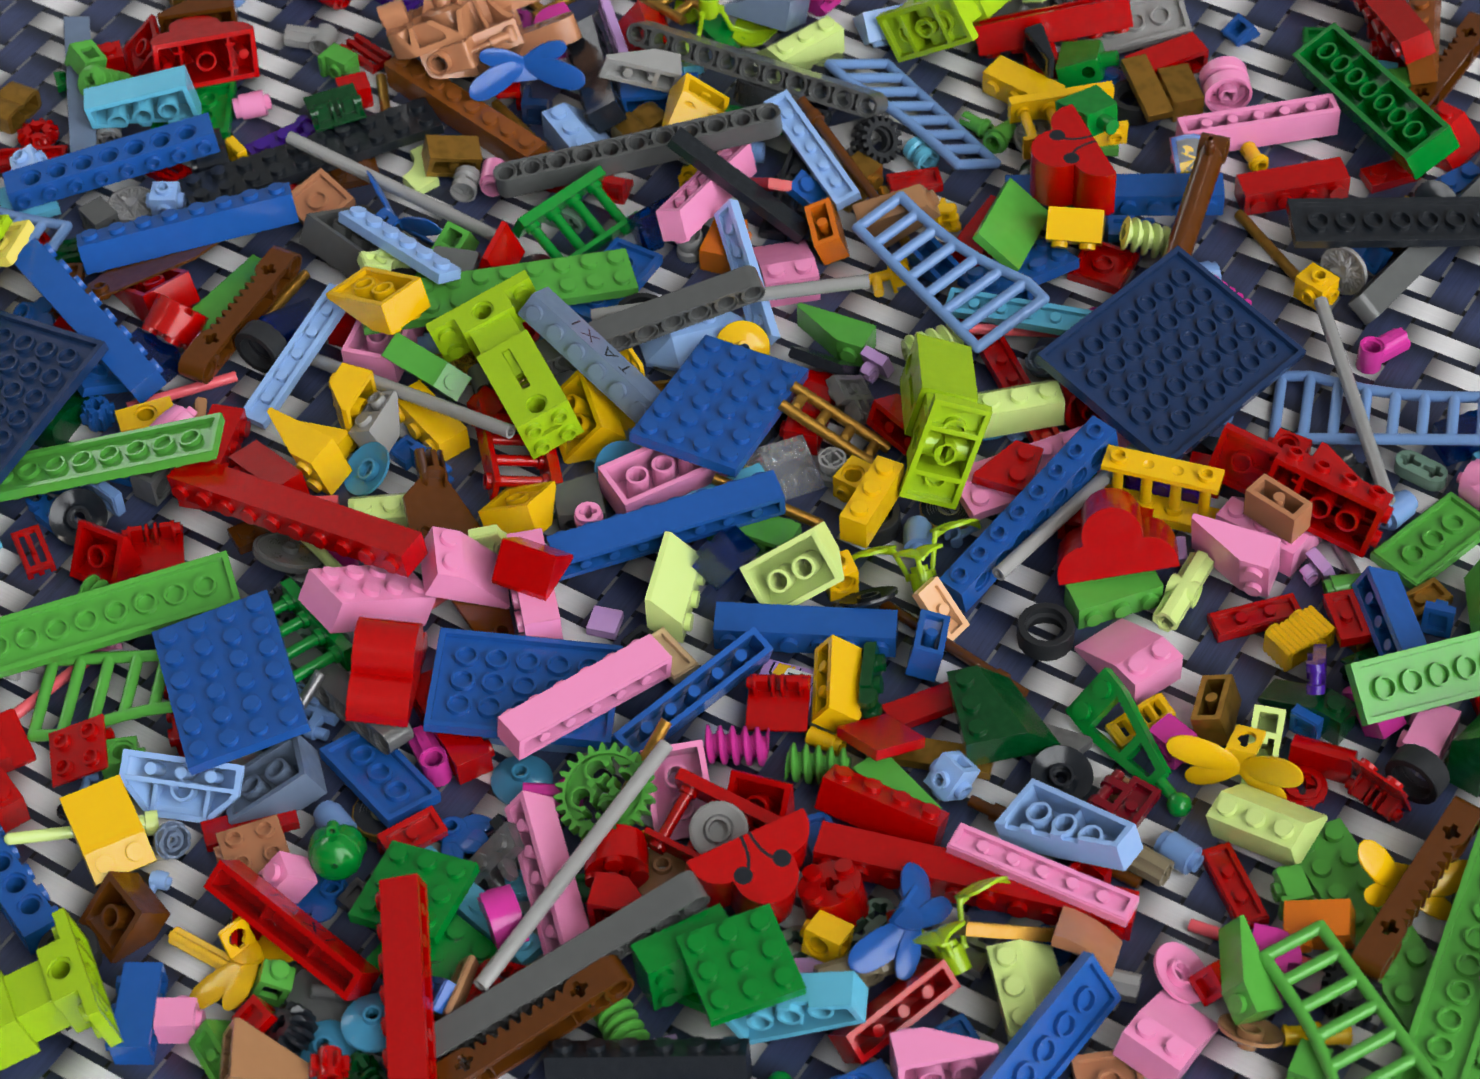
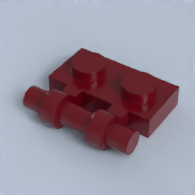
M1115 769L1111 775L1104 777L1100 783L1101 788L1096 795H1091L1086 802L1135 823L1138 828L1161 798L1162 790L1135 775L1127 784L1122 781L1125 777L1124 772L1120 769ZM1112 794L1118 795L1114 803L1107 801Z

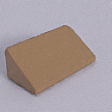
M471 954L458 962L451 981L456 986L443 1013H436L435 1020H440L466 1003L479 967L476 956Z

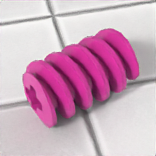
M709 724L706 725L705 755H707L710 764H715L719 756L722 765H727L732 756L733 762L737 766L740 765L743 757L747 766H752L755 757H757L760 767L765 766L769 756V727L765 736H762L759 727H755L753 735H749L747 726H743L740 735H737L735 727L732 725L728 734H724L722 725H718L715 734H712Z

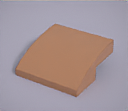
M1063 906L1050 946L1079 955L1083 951L1092 953L1106 975L1112 977L1123 941L1096 919L1076 909Z

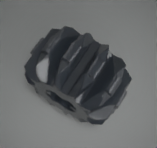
M291 1001L287 1005L281 1004L278 1011L273 1012L278 1019L264 1034L301 1057L302 1051H308V1045L311 1041L315 1040L313 1034L318 1030L319 1026L316 1024L317 1017L312 1014V1011L299 1003Z

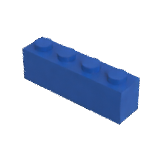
M1367 566L1352 584V588L1379 656L1426 645L1427 642L1398 572Z

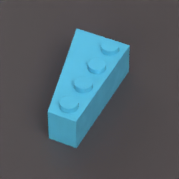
M185 65L84 89V111L92 129L128 127V124L134 123L141 124L142 127L152 126V123L168 122L170 124L202 114L201 102Z
M855 971L800 973L806 986V994L725 1022V1024L738 1038H749L750 1045L866 1023L868 987Z

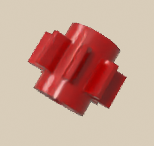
M325 1045L317 1050V1054L310 1055L309 1077H317V1079L349 1078L350 1055L342 1056V1049L340 1047Z

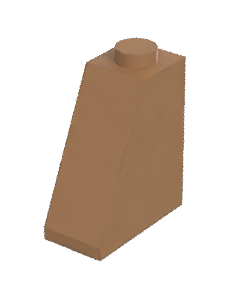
M917 184L852 205L858 221L894 194L903 191L932 219H936L941 216L937 206L940 204V201L933 190L929 191L923 185ZM899 204L866 229L876 237L909 212ZM917 220L883 246L886 248L923 227V225Z
M234 1017L224 1031L219 1079H312L308 1077V1062L243 1019Z

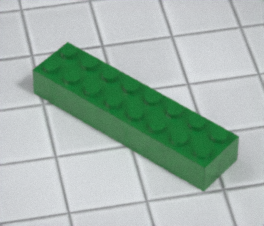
M1335 22L1292 54L1302 74L1323 94L1333 93L1340 110L1416 180L1460 147L1451 126Z

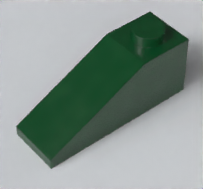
M76 390L34 442V445L45 448L67 443L82 424L80 414H82L81 405L90 398L82 397L78 390Z
M1275 678L1258 697V702L1265 706L1286 709V718L1290 719L1291 710L1297 703L1324 718L1321 738L1335 745L1341 743L1355 724L1357 712L1355 702L1330 688H1326V692L1323 695H1309L1306 693V684Z

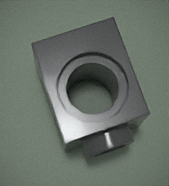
M101 196L78 208L82 226L85 230H97L108 227L112 223L120 222L118 213Z
M170 468L153 473L129 476L134 496L158 507L171 493V487L166 477L171 472Z

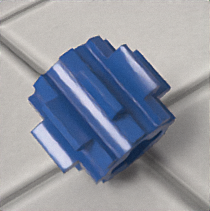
M102 395L90 396V399L85 400L83 405H81L82 414H80L82 424L88 425L89 429L93 432H105L116 422L114 403H109L108 399Z

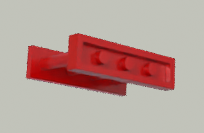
M478 398L476 409L472 410L513 425L507 413H487L484 398ZM475 427L484 469L483 488L488 490L490 501L498 495L500 487H518L555 481V484L564 482L556 448L534 460L531 455L496 454L494 445L525 446L519 434H515L511 439ZM498 466L535 467L536 470H540V476L500 475Z
M680 767L675 776L676 786L680 793L678 799L659 832L646 827L643 833L651 850L662 855L667 852L686 862L701 854L694 849L691 840H689L687 846H684L670 839L691 800L694 801L698 798L706 803L726 801L734 804L743 812L748 822V828L752 826L760 828L781 818V816Z

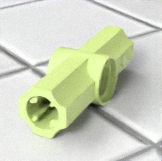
M1200 550L1190 552L1178 574L1173 573L1169 578L1164 591V597L1153 613L1152 621L1158 625L1159 629L1166 632L1176 630L1188 609H1193L1197 605L1202 593L1203 584L1214 567V561L1208 556V553Z

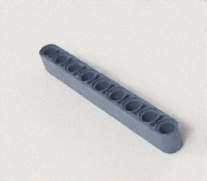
M64 16L66 58L69 43L91 39L89 16ZM66 66L69 145L71 153L95 146L97 141L96 129H92L84 111V96L78 89L79 75L71 66Z

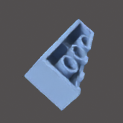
M1034 778L1028 782L994 823L1000 839L1036 854L1125 871L1143 849L1135 823Z

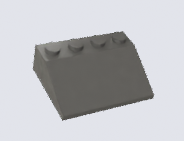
M358 205L366 208L373 215L377 213L366 205ZM351 207L306 214L299 243L308 248L310 253L325 260L327 265L345 274L346 278L360 270L357 262L359 252H370L379 249L373 243L338 222L339 212L349 210ZM411 267L391 270L392 272L414 275L417 272L412 270Z

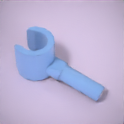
M161 870L152 871L149 876V887L154 894L157 889L169 890L172 884V877H169V872Z

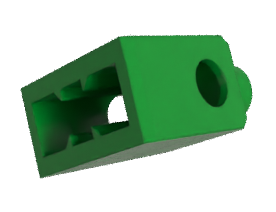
M1099 39L1062 42L1055 67L1059 83L1068 88L1101 82L1104 79L1106 67L1119 66V53L1117 50L1105 51L1103 42Z
M1098 85L1091 86L1055 101L1056 111L1064 106L1073 104L1093 136L1103 132L1112 135L1119 128L1118 105Z

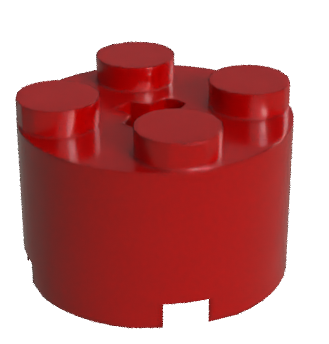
M158 293L143 322L142 329L186 350L197 334L203 331L209 318Z
M616 824V829L610 830L584 864L586 886L592 887L596 871L605 873L616 872L622 876H628L637 889L645 884L649 879L648 844L644 833L631 825Z
M841 858L837 861H828L818 865L810 864L802 870L803 876L798 883L797 890L806 920H812L819 909L855 925L854 928L857 927L856 922L862 916L864 919L866 918L870 909L869 900L860 871L853 865L850 859Z

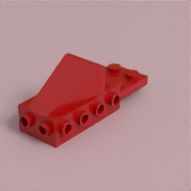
M1227 422L1208 464L1211 467L1225 469L1222 484L1243 494L1264 473L1313 503L1310 527L1306 531L1361 558L1364 557L1370 546L1376 548L1383 534L1379 527L1381 523H1388L1394 511V508L1390 506L1394 497L1393 494L1388 493L1385 488L1379 485H1372L1363 481L1324 442L1320 444L1316 452L1311 456L1298 446H1290L1285 443L1281 448Z

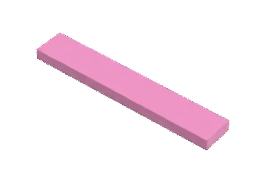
M961 822L947 844L946 852L999 875L1007 876L1013 881L1125 928L1139 904L1140 897Z

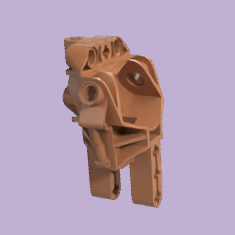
M393 0L376 7L396 59H410L420 56L426 72L435 79L479 76L491 67L479 59V54L483 49L503 48L524 56L542 43L561 40L566 45H569L582 38L573 12H566L523 28L517 9L540 0H424L423 6L407 11L403 0Z

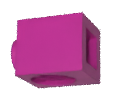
M1169 712L1149 730L1168 766L1175 770L1182 763H1186L1168 752L1166 748L1168 739L1177 735L1197 737V734Z

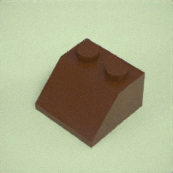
M109 871L79 919V922L94 931L101 950L110 963H117L154 940L169 918L170 912L137 872Z

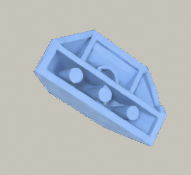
M730 311L639 345L646 367H658L663 370L677 372L705 335L717 337L726 325L735 321H746V319ZM746 344L740 345V346H743V347H745V348L748 347Z
M123 749L119 774L124 786L143 811L157 810L158 817L200 823L217 818L240 797L245 765L225 763L192 776L188 770L185 757Z

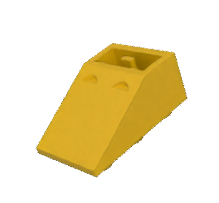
M686 72L669 90L662 126L723 113L729 106L730 98Z

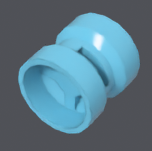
M918 136L911 138L903 149V155L910 162H913L916 169L935 167L940 159V155Z

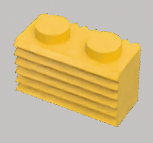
M1309 605L1304 610L1297 609L1294 611L1289 619H1286L1284 622L1281 621L1280 624L1274 623L1270 625L1264 634L1263 650L1267 652L1268 656H1271L1272 660H1275L1276 664H1279L1280 668H1283L1284 672H1287L1307 660V653H1313L1314 644H1327V647L1334 644L1336 628L1318 610Z

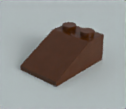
M185 0L157 14L161 33L169 32L168 27L172 22L190 16H211L217 18L220 22L239 21L235 0Z

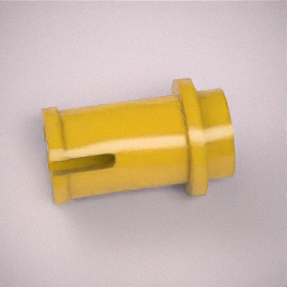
M1249 141L1241 146L1240 154L1248 162V168L1251 172L1268 169V157L1265 154H1261L1254 142Z
M811 726L806 733L805 743L813 747L821 745V749L826 752L830 746H833L835 756L839 755L842 747L846 748L847 743L839 739L837 734H831L816 726Z

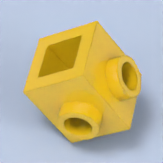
M1312 262L1295 277L1293 297L1315 310L1314 301L1321 296L1326 297L1329 305H1332L1339 297L1338 287L1340 278Z

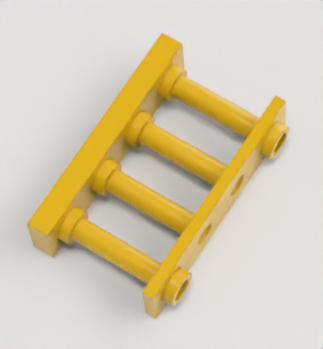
M1112 81L1008 97V120L1010 124L1022 122L1026 133L1022 143L1023 160L1031 159V145L1033 140L1039 135L1032 120L1048 118L1051 126V118L1056 112V100L1094 85H1098L1114 99V85ZM1128 120L1118 121L1119 128L1112 135L1103 132L1093 136L1098 145L1104 147L1127 143Z
M1108 444L1101 464V470L1112 472L1111 485H1106L1104 489L1118 488L1128 492L1136 499L1139 506L1154 509L1153 517L1164 521L1174 530L1192 533L1191 518L1193 513L1213 519L1216 518V514L1220 509L1210 507L1211 494L1218 495L1225 469ZM1124 475L1141 478L1140 491L1123 488ZM1153 481L1170 485L1169 498L1152 494ZM1182 487L1199 491L1198 504L1181 500Z

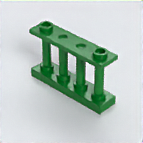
M599 165L518 218L512 231L518 239L526 233L529 236L532 235L549 257L553 259L564 256L542 231L541 224L546 220L549 222L553 221L576 251L569 255L573 256L594 253L621 234L627 236L637 227L635 223L640 214L638 211H635L628 217L624 216L602 189L603 184L601 182L606 172ZM587 193L594 195L617 224L605 231L581 201L582 197ZM567 206L570 209L573 208L596 235V238L586 245L561 215V210Z
M291 577L280 582L283 595L280 596L281 600L273 604L276 616L286 610L288 612L293 611L296 615L295 618L280 625L283 638L300 628H308L312 633L286 648L289 659L297 657L316 645L320 647L324 645L327 649L326 653L293 671L296 683L312 675L316 669L321 670L333 662L335 664L340 663L347 672L351 671L352 644L342 633L330 634L298 600L301 588Z

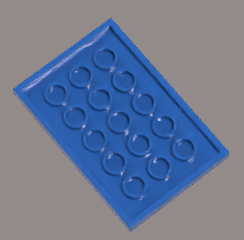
M705 335L630 431L629 442L736 478L783 413L778 409L782 401L786 400L790 403L796 394L790 391L795 381L803 385L808 379L809 369L716 337Z
M267 589L152 632L185 760L192 776L311 731L273 603Z
M440 627L423 731L500 739L497 736L498 716L505 710L519 706L531 696L548 690L558 681L568 679L577 674L582 668L599 662L607 654L615 653L622 649L623 646ZM616 707L550 744L585 748L591 745L592 748L599 749L600 743L604 742L608 750H610Z

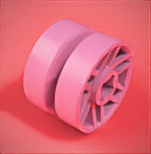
M1221 56L1209 61L1201 69L1199 81L1205 104L1210 111L1216 112L1241 108L1249 104L1253 91L1246 65L1242 60L1232 56Z

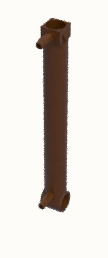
M1202 132L1196 158L1163 256L1177 245L1192 256L1221 166L1226 162L1230 137Z

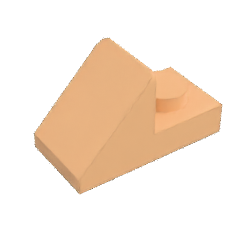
M938 576L931 577L912 594L920 609L951 616L947 638L950 640L956 639L970 625Z

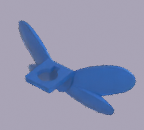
M561 40L542 43L524 56L503 48H487L480 52L479 59L491 67L472 81L469 86V95L473 100L484 101L498 95L512 83L539 79L554 87L565 90H577L584 86L585 75L577 67L558 59L567 50L565 42Z
M367 170L368 179L383 205V208L375 216L381 217L383 220L388 217L386 222L391 226L397 227L399 231H405L420 241L433 246L435 242L426 236L439 235L442 232L440 227L422 217L411 216L399 219L392 210L377 180Z
M909 862L902 868L900 875L902 900L888 920L889 923L867 934L851 949L848 956V965L856 973L865 974L873 972L894 959L897 977L904 981L910 979L916 971L922 946L921 944H914L912 940L922 934V928L940 924L950 915L952 904L946 897L938 896L931 899L929 878L924 869L919 865Z

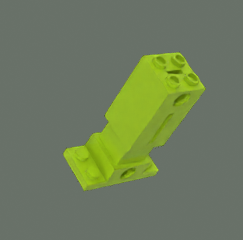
M908 0L898 8L880 13L876 16V19L898 63L974 41L979 36L973 23L988 19L1010 0Z
M523 270L430 321L425 326L445 361L451 363L471 351L473 352L534 460L549 453L561 444L573 440L576 436L583 433L584 430L527 329L525 330L522 324L525 321L518 315V312L530 296L537 292L527 272Z
M916 333L899 381L904 435L912 437L906 453L907 469L899 488V497L956 510L992 416V406L977 403L978 393L971 346Z
M64 907L52 912L56 926L52 927L51 930L56 941L36 950L39 960L6 976L0 970V1071L40 1052L39 1041L70 1026L77 1033L92 1027L98 1039L103 1037L110 1047L123 1042L89 941Z

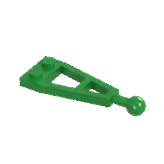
M1104 668L1065 710L1084 735L1090 736L1099 748L1132 776L1135 775L1162 790L1161 793L1167 799V810L1172 816H1186L1192 808L1190 797L1183 792H1177L1166 779L1172 772L1132 695L1111 668ZM1118 702H1120L1137 734L1122 750L1095 728ZM1142 748L1145 749L1155 768L1151 775L1133 760Z

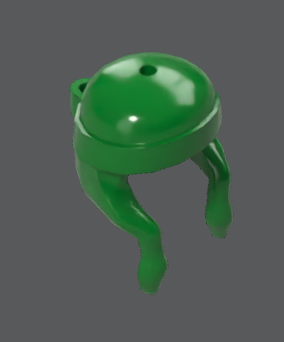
M335 820L328 821L326 826L316 829L310 838L308 857L312 869L320 877L331 881L349 878L359 869L364 853L368 849L366 837L354 826L339 825Z

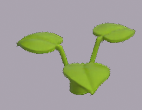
M676 0L674 10L684 2ZM698 0L699 11L693 8L684 15L687 18V24L694 23L699 19L696 35L701 36L704 19L713 20L721 13L729 30L734 32L733 39L737 44L744 47L762 45L778 31L777 29L740 18L735 21V26L732 25L724 10V5H719V0ZM686 42L685 48L689 52V45Z
M967 518L950 521L929 530L932 533V544L921 545L916 549L908 548L897 552L896 545H883L858 551L851 556L855 561L860 557L876 554L892 555L903 572L906 582L911 583L912 592L914 593L927 580L937 575L935 569L937 549L944 547L943 544L937 543L938 537L946 531L959 526H972L981 529L980 520ZM931 553L929 569L928 564L922 565L921 561H924ZM900 557L915 559L916 566L910 568L911 574Z
M1007 876L983 879L954 895L957 903L958 921L946 923L938 929L927 932L922 930V934L912 940L913 943L928 945L935 954L936 959H945L955 976L971 969L972 964L965 949L969 948L966 936L960 935V942H958L956 937L949 938L966 924L963 911L964 903L996 883L1011 884Z

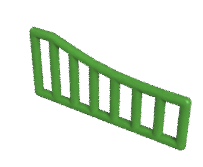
M156 649L84 653L47 664L28 729L27 739L31 742L49 741V733L71 725L86 665L102 664L88 719L102 714L114 665L117 663H130L119 709L104 715L105 727L152 715L173 713L170 701L162 702L166 685L160 662H158L148 704L132 707L143 662L159 661ZM58 666H73L57 729H42Z
M1318 920L1259 952L1260 960L1267 974L1282 994L1308 1037L1323 1070L1325 1079H1339L1338 1070L1394 1039L1406 1055L1362 1079H1392L1414 1066L1424 1079H1441L1325 921ZM1319 935L1329 950L1284 974L1274 959ZM1338 961L1348 976L1301 1000L1292 985ZM1355 987L1358 988L1367 1000L1362 1005L1317 1028L1309 1014L1312 1010ZM1374 1013L1378 1015L1386 1026L1382 1031L1334 1057H1331L1325 1044L1326 1039Z

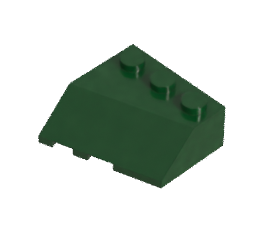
M977 665L947 672L949 694L966 757L976 766L1035 754L1048 747L1061 745L1009 677Z
M1480 713L1474 721L1451 741L1450 751L1444 759V764L1449 771V783L1475 797L1480 795Z

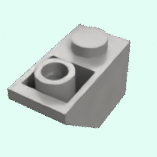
M395 390L377 391L368 398V403L361 414L355 418V423L348 434L359 447L369 442H378L384 445L388 452H390L400 436L398 394Z

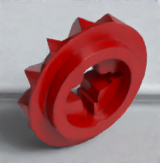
M43 117L37 121L31 119L30 123H22V128L17 130V139L22 147H26L29 144L33 147L51 146L59 137V129L52 119L46 121Z
M1299 765L1298 768L1302 771L1304 777L1305 793L1303 795L1300 794L1298 787L1282 789L1288 801L1304 807H1310L1314 810L1318 803H1324L1328 792V783L1318 770Z

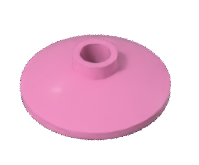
M1167 942L1161 945L1154 955V970L1162 987L1168 994L1182 1003L1195 1004L1201 1001L1188 977L1204 968L1202 961L1190 948L1181 943Z

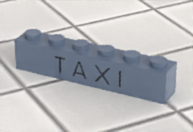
M549 287L534 292L518 312V315L636 424L662 392Z

